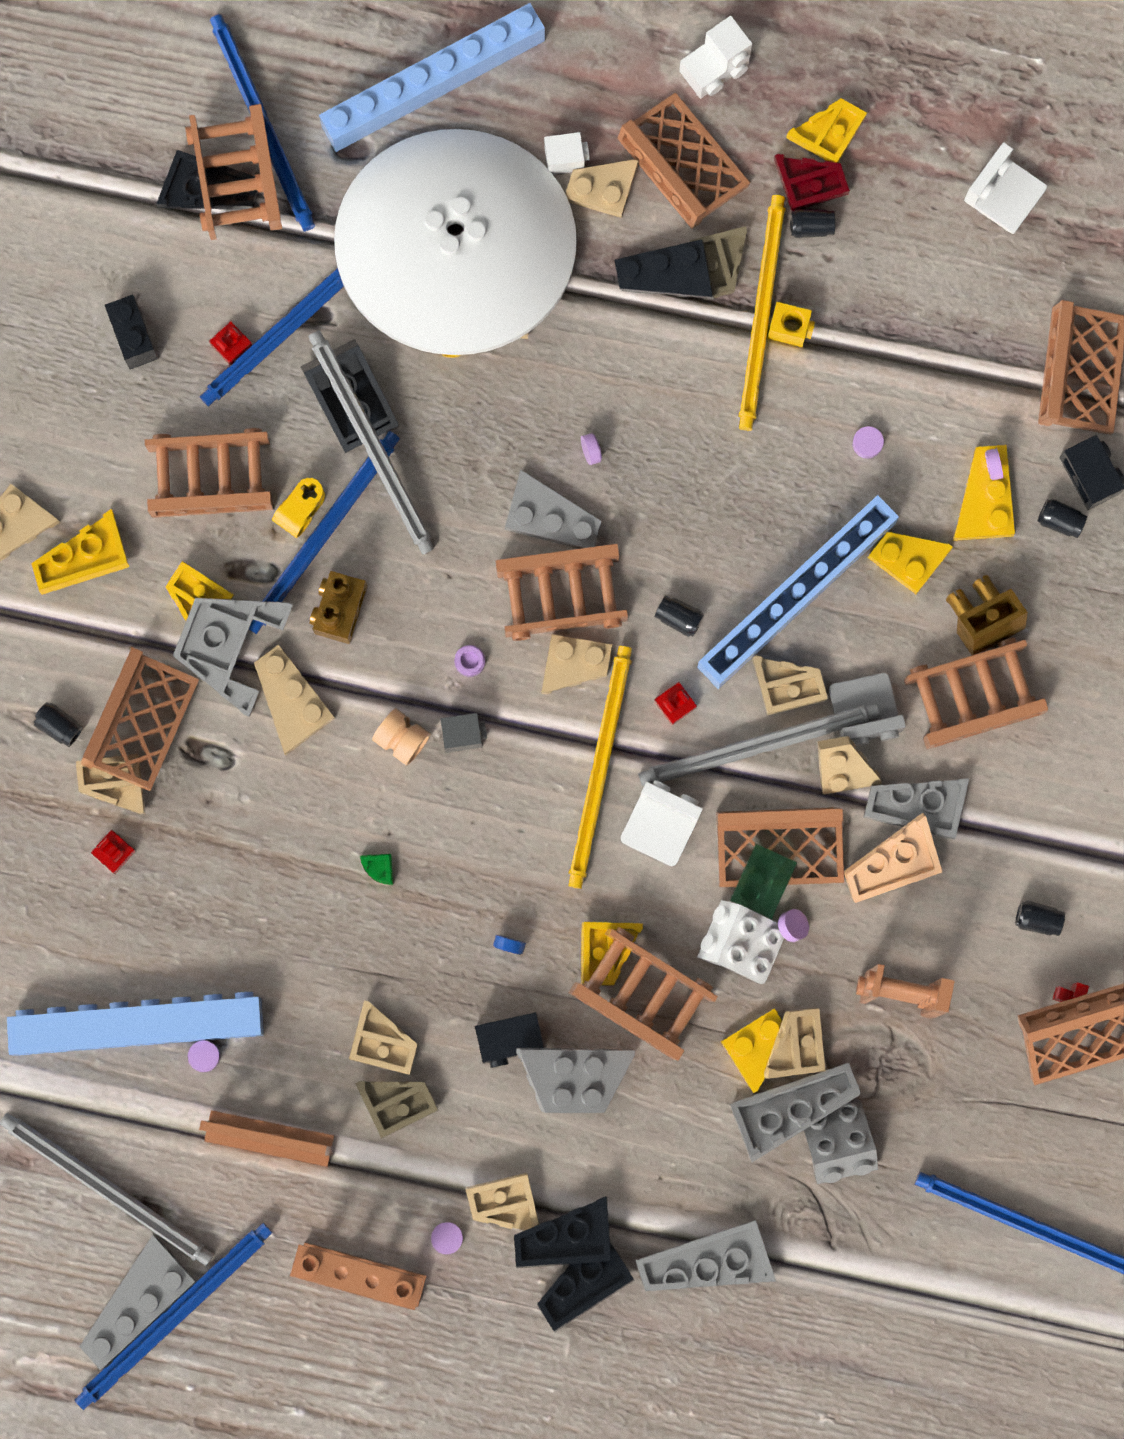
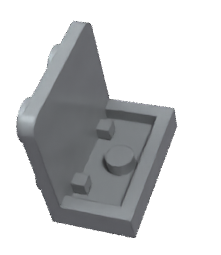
M886 673L835 683L830 686L829 695L834 714L862 705L867 707L877 704L880 714L879 718L869 720V723L842 728L841 731L838 730L839 737L849 736L856 747L869 744V739L881 737V741L898 738L899 733L905 729L903 715L898 716L890 678Z
M859 1099L851 1100L804 1130L812 1156L814 1176L817 1184L825 1182L834 1183L841 1178L854 1175L862 1176L869 1174L871 1171L878 1170L876 1147Z

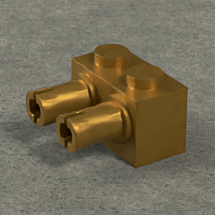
M330 571L328 579L323 577L318 592L322 599L319 608L314 606L309 624L313 625L314 634L350 644L368 587L365 580Z
M989 575L982 577L984 582L979 578L972 585L984 602L974 608L962 589L956 590L957 596L952 592L946 598V602L958 616L956 633L972 656L1026 628L1028 612L1012 589L1000 594Z

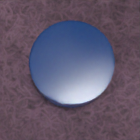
M496 935L493 946L497 949L519 955L523 954L526 945L523 941L502 935Z

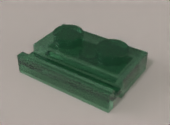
M755 843L729 900L772 919L797 862Z

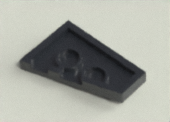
M180 150L176 151L158 197L157 208L204 209L196 156ZM226 166L205 169L208 185L255 178V176ZM257 190L210 197L212 209L235 210L253 208L259 193Z
M702 239L614 260L619 289L621 291L670 294L678 297H702L715 300L705 244Z
M607 1196L584 1207L569 1211V1213L551 1221L548 1220L515 1234L516 1268L612 1261Z
M612 1243V1261L570 1264L537 1303V1306L554 1332H557L635 1281Z

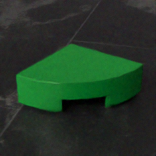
M392 854L360 856L364 870L373 880L380 884L393 885Z

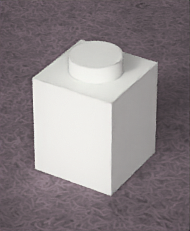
M580 132L544 137L548 172L556 175L571 173L575 169L584 168V160H589L587 142H581Z

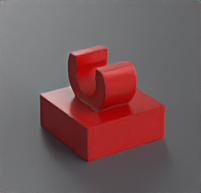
M231 321L209 340L210 345L230 366L252 346L251 341Z
M680 682L654 699V702L672 726L697 708V705Z
M111 830L92 850L91 854L112 873L116 874L136 851Z
M1079 982L1072 984L1071 990L1058 986V988H1055L1052 1000L1064 1002L1087 995L1090 986Z

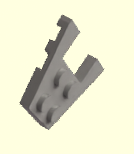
M195 598L173 656L214 688L222 697L237 707L240 712L249 717L260 690L230 679L252 620L254 619L284 630L293 604L287 602Z

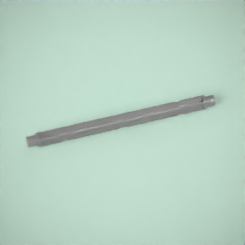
M320 330L308 335L313 345V352H315L356 433L364 444L366 452L396 509L399 511L414 544L418 545L422 555L435 549L429 539L431 536L426 530L351 384L342 371L329 341L325 340Z
M877 704L867 707L862 705L854 709L692 755L681 760L649 767L650 770L640 772L638 775L642 786L646 782L652 784L654 780L662 783L690 773L693 774L755 756L762 752L786 747L838 730L841 731L842 728L869 723V720L880 717Z
M8 1112L3 1116L0 1125L7 1129L11 1136H15L191 1257L193 1261L198 1260L207 1266L212 1260L214 1254L204 1248L205 1245L196 1241L23 1122L21 1118L16 1119Z

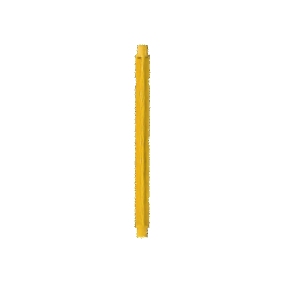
M772 195L771 205L767 210L768 219L756 296L755 315L753 318L741 409L738 417H740L739 429L744 431H752L753 422L757 417L756 408L759 383L761 380L783 217L786 211L784 208L785 197L781 195Z
M619 646L617 656L613 659L614 666L597 741L593 768L589 779L571 869L568 872L570 874L568 886L572 888L582 889L584 877H587L586 871L592 839L595 833L629 666L632 663L630 660L632 648L626 646Z

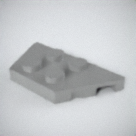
M517 1048L516 1051L518 1058L522 1060L526 1069V1077L529 1084L536 1093L535 1098L539 1108L544 1113H605L635 1056V1050Z

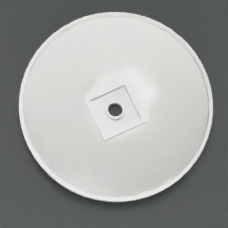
M463 129L437 130L418 134L390 146L373 158L359 172L348 188L338 211L334 236L335 257L342 283L350 299L365 318L381 332L400 343L422 351L446 355H466L490 351L521 338L539 325L552 312L568 286L573 272L577 241L575 221L567 196L559 182L551 172H548V169L541 161L522 147L504 138L485 132ZM452 224H458L463 227L464 231L460 235L454 236L447 232V228Z

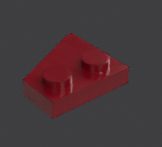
M784 154L774 155V161L791 211L804 209L849 195L850 190L841 163L830 161L818 162L810 158H802V160L786 158Z

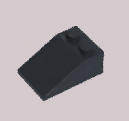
M353 339L334 349L333 352L341 365V369L351 384L377 436L399 426L356 340ZM318 358L302 365V371L344 452L347 453L362 445L363 443L356 433Z

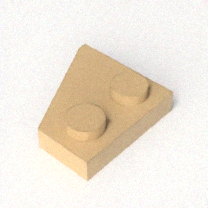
M628 160L573 170L565 193L569 203L622 218L638 161Z
M551 634L541 693L549 694L555 690L582 684V682L606 677L612 644Z
M761 656L752 657L767 716L828 699L820 669L797 666L785 661L768 660Z
M849 736L817 741L820 783L823 795L882 784L879 772L873 770L867 758L861 751L857 750L856 745Z
M130 754L127 757L131 761L139 758V755ZM122 756L106 757L102 760L103 763L113 767L125 763ZM76 761L78 789L81 794L138 814H145L143 788L93 767L90 769L81 765V761ZM140 763L132 765L135 776L141 778ZM127 767L121 769L122 771L129 773Z
M364 1000L349 1060L410 1075L418 1044L369 1001Z
M819 1008L786 1011L764 1071V1078L770 1079L825 1071Z
M527 1173L466 1187L474 1221L487 1224L494 1223L500 1227L516 1228L524 1231L539 1225Z

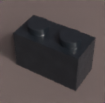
M132 294L105 304L104 306L129 369L131 370L158 360L134 295Z
M1097 434L1064 450L1059 457L1087 510L1120 495L1124 490V475L1118 467L1115 468L1109 458L1111 457L1110 449L1105 441L1099 440Z
M536 1012L475 1026L483 1064L489 1063L490 1068L508 1065V1058L518 1056L516 1053L517 1048H544Z

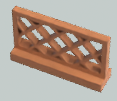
M676 93L636 120H629L621 127L617 139L634 160L638 161L639 166L691 229L699 225L707 215L750 185L748 179ZM673 104L681 113L680 121L665 119L664 110ZM645 123L658 124L657 137L646 135L640 126ZM663 125L679 128L678 140L662 138ZM683 130H695L700 136L699 143L682 141ZM660 146L677 147L676 159L664 158L660 153ZM681 148L698 150L697 163L680 160ZM702 151L714 153L718 158V166L701 164ZM679 167L696 170L695 182L684 181L679 176ZM700 171L717 173L716 185L699 183ZM721 174L733 176L739 184L733 188L721 187ZM698 190L715 192L714 201L705 207L698 199Z
M1062 300L1052 308L1038 424L1045 426L1055 424L1111 435L1114 433L1124 351V315L1073 306L1074 302ZM1075 315L1084 316L1092 326L1082 335L1074 325ZM1105 321L1118 323L1117 335L1111 340L1100 327ZM1093 330H1095L1104 343L1095 352L1083 338ZM1076 342H1079L1088 355L1080 363H1077L1070 354L1071 346ZM1106 347L1114 357L1113 365L1108 369L1104 367L1096 356ZM1089 359L1092 360L1101 373L1091 381L1080 368ZM1073 371L1076 372L1084 383V386L1075 393L1067 384V376ZM1102 376L1110 385V394L1102 398L1093 385ZM1086 388L1097 401L1088 410L1085 409L1077 398V395ZM1070 400L1081 413L1076 419L1063 417L1064 404ZM1099 405L1107 415L1106 425L1096 424L1089 414Z
M132 647L85 750L81 765L90 769L93 767L151 791L199 679L144 656L142 651ZM146 665L157 670L161 681L145 686L141 677L144 666ZM164 673L167 674V675H169V676H171V677L165 678ZM178 679L190 684L187 693L176 698L173 697L168 683ZM138 681L141 688L134 690ZM163 685L169 700L154 706L148 690ZM143 693L149 708L133 713L129 699L134 695ZM183 701L180 709H178L176 703ZM172 705L176 715L175 721L162 726L156 710ZM126 708L128 716L122 717ZM151 712L157 728L141 733L135 718ZM131 720L137 735L121 741L116 730L117 726ZM171 728L168 737H166L164 730ZM159 732L164 746L158 751L149 753L144 738ZM114 735L116 743L109 745ZM139 740L145 755L129 761L123 745ZM119 748L125 762L113 767L103 763L102 760L107 751ZM159 755L157 762L154 765L152 758ZM148 760L152 770L149 780L146 781L136 777L132 765ZM127 767L129 773L122 771L121 769Z
M840 807L716 812L719 887L844 883L843 809ZM835 827V841L826 849L814 836L822 828ZM799 828L808 838L795 850L783 838L791 829ZM804 828H816V829L810 834V833H809L808 831H806ZM773 829L785 830L780 835H778ZM745 830H754L749 837L743 832ZM760 830H769L777 837L765 852L752 840ZM724 831H738L746 838L734 853L724 843ZM811 840L824 851L812 865L799 854ZM780 841L793 852L782 866L778 865L768 855ZM749 842L762 853L750 868L737 856ZM835 846H836V857H834V856L830 853V851H831ZM725 850L731 855L726 861ZM828 855L836 862L837 876H823L815 868ZM797 856L809 869L801 877L792 878L784 869ZM765 857L778 868L769 879H761L753 871ZM735 858L747 871L739 880H726L725 868ZM813 871V872L816 873L819 877H807V876ZM782 872L788 878L776 877ZM751 873L756 879L745 878Z
M1124 983L1017 1015L1019 1026L1023 1031L1031 1080L1034 1085L1124 1058V1033L1119 1039L1110 1035L1118 1024L1124 1026ZM1110 1020L1102 1031L1093 1028L1096 1023ZM1080 1029L1072 1040L1063 1037L1066 1032ZM1088 1033L1097 1037L1089 1048L1080 1044ZM1050 1038L1043 1049L1033 1045V1042ZM1105 1041L1114 1044L1109 1052L1102 1054L1097 1052ZM1058 1042L1067 1046L1059 1057L1050 1053ZM1075 1050L1084 1053L1079 1061L1072 1063L1067 1061ZM1045 1059L1054 1062L1049 1070L1038 1072L1039 1066Z
M212 1110L209 1121L201 1120L199 1130L206 1131L204 1142L326 1167L329 1166L335 1135Z

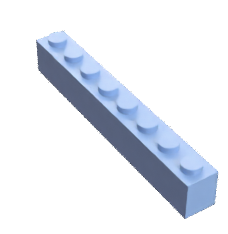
M528 3L319 114L321 127L335 152L544 42L545 27L531 3Z
M877 495L698 662L697 668L717 689H720L752 657L896 524L899 516Z
M253 992L235 993V999L223 1000L222 994L204 995V1001L191 1002V997L172 998V1004L161 1005L160 999L141 1000V1006L129 1007L128 1002L109 1003L110 1009L97 1010V1004L79 1005L78 1011L66 1012V1007L47 1008V1014L35 1015L34 1009L16 1010V1016L7 1017L9 1055L20 1056L264 1036L262 998L254 997Z

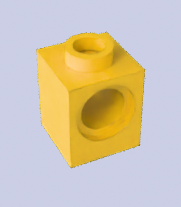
M776 302L767 339L803 347L805 338L811 339L815 321L810 320L812 310ZM788 320H795L799 323L800 328L796 331H791L786 328L784 323Z

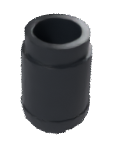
M795 209L791 211V236L795 238H811L835 234L834 211H827L826 209Z
M1051 498L1045 501L1037 521L1043 527L1069 537L1078 538L1084 528L1087 516L1081 514V511Z
M665 595L654 617L683 635L693 637L699 628L698 625L701 619L704 618V614L698 608Z
M48 702L38 710L35 715L36 720L33 721L37 729L67 747H70L77 740L83 730V727L75 719L57 707V705Z
M1025 900L1019 904L1015 925L1021 930L1049 936H1060L1064 926L1065 912L1058 911L1057 908Z

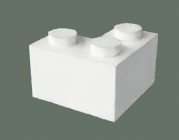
M729 16L706 32L705 44L680 61L679 71L700 99L707 94L712 96L723 88L724 82L731 77L737 79L748 70L747 66H749L752 43L732 16Z

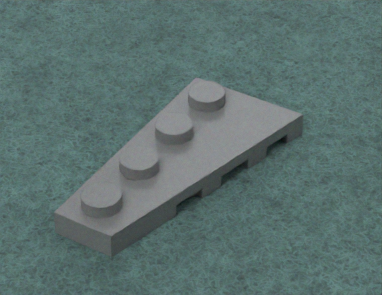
M849 1063L731 1103V1110L751 1162L759 1159L858 1097L860 1089Z

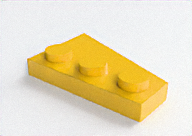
M1007 445L976 447L953 541L1013 537L1015 529ZM997 448L1002 465L1003 478L992 481L987 469L985 452L986 450Z
M112 509L104 513L103 518L91 526L88 524L79 530L80 533L66 543H60L31 563L41 595L130 567Z

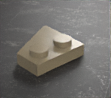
M746 226L690 240V242L700 239L704 241L714 298L732 294L735 291L747 234Z
M359 1081L355 1083L381 1138L439 1111L425 1082Z

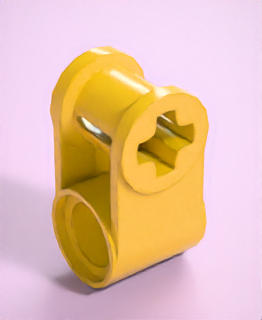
M313 478L302 479L272 517L273 522L295 538L302 535L313 516L325 501V492L318 480ZM315 488L314 491L317 497L315 499L309 497L306 500L304 491L306 489L312 491Z

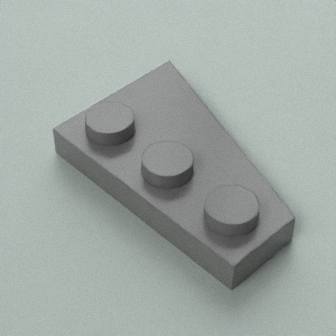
M520 469L505 530L578 549L595 547L601 520Z
M969 778L951 781L871 786L864 818L904 827L921 813H924L931 834L955 839Z

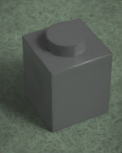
M477 713L440 718L446 753L482 748L481 740L487 739L485 720L478 721Z

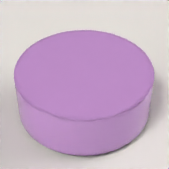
M870 426L859 429L852 441L855 453L866 459L877 456L884 444L881 432Z
M592 433L581 436V445L587 463L593 465L601 462L602 455L596 436Z
M997 448L986 450L985 459L990 479L992 481L1002 479L1003 471Z
M474 645L463 646L455 654V667L463 676H477L485 667L484 653Z
M791 909L780 915L778 928L781 935L787 941L796 942L808 935L809 923L801 911Z
M198 1041L189 1049V1064L199 1072L212 1071L219 1064L220 1051L212 1042Z
M451 1222L437 1225L431 1235V1243L434 1249L441 1254L456 1252L463 1242L461 1229Z

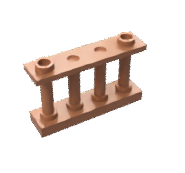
M261 104L249 106L251 116L245 117L244 121L198 128L195 115H189L191 126L185 127L188 145L194 144L205 213H199L202 231H208L211 240H217L215 226L262 219L263 222L269 221L271 231L283 229ZM247 132L248 135H254L256 145L250 146V149L203 157L200 140ZM250 161L253 164L259 163L260 174H256L255 178L208 185L205 171L207 168ZM257 190L258 193L264 192L265 203H260V207L218 214L212 213L210 197Z
M248 428L244 430V433L173 438L169 434H156L152 436V439H144L148 452H156L158 494L155 495V499H147L148 512L152 518L274 510L271 492H265V489L262 488L260 445H270L268 433L262 432V429ZM248 446L250 489H247V493L235 494V491L231 490L229 447ZM217 448L219 491H216V495L204 496V493L201 492L199 449ZM187 450L189 492L186 493V497H174L173 494H170L168 451Z
M618 544L495 560L497 577H504V581L508 582L513 625L504 626L506 638L512 637L513 641L530 639V634L604 625V628L610 629L620 627L622 622L627 621V610L617 611L611 567L614 566L613 562H619ZM595 565V568L599 569L605 613L587 615L580 571L583 570V566ZM565 569V573L569 575L574 617L556 619L550 575L553 574L554 570ZM534 573L535 577H538L544 621L526 623L520 579H522L524 574Z
M1010 638L999 642V648L930 669L927 664L910 669L911 674L907 675L904 679L905 685L917 683L931 724L929 728L930 733L926 734L923 738L927 750L1037 717L1049 710L1045 698L1036 701L1035 696H1031L1017 652L1023 651L1027 646L1026 640L1016 642L1015 638ZM1003 656L1006 658L1019 697V701H1017L1018 706L1006 709V706L1001 704L988 661ZM976 665L990 710H988L989 715L977 718L976 714H972L958 671ZM944 674L947 675L961 717L958 719L959 724L948 727L947 723L942 721L929 681L930 678Z
M618 927L617 931L608 929L605 935L614 941L589 982L585 981L583 985L575 982L568 993L671 1059L679 1061L685 1051L678 1046L680 1042L679 1036L702 999L705 998L708 1001L715 1002L718 996L711 992L713 987L698 977L694 982L633 943L634 936L620 927ZM627 948L638 955L640 959L615 999L611 998L608 1002L599 996L601 992L599 988L623 949ZM652 964L666 973V976L642 1015L638 1014L636 1018H633L625 1012L628 1008L626 1004ZM678 981L693 991L668 1032L664 1031L660 1035L651 1029L654 1025L652 1021Z
M881 964L866 971L864 977L859 976L856 987V995H861L859 1003L866 1004L880 996L917 1004V1008L922 1009L920 1016L933 1019L949 1012L955 980L941 978L925 986L884 977L885 965Z
M304 1242V1245H298L290 1273L291 1277L415 1310L419 1306L427 1277L426 1275Z

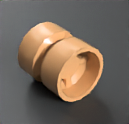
M395 708L378 727L372 740L385 750L392 748L393 756L408 766L421 752L431 733L418 724L410 725V718Z

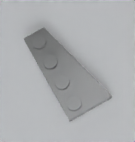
M756 1220L635 1260L645 1291L776 1282Z
M155 1235L151 1236L79 1346L100 1370L105 1368L196 1282Z

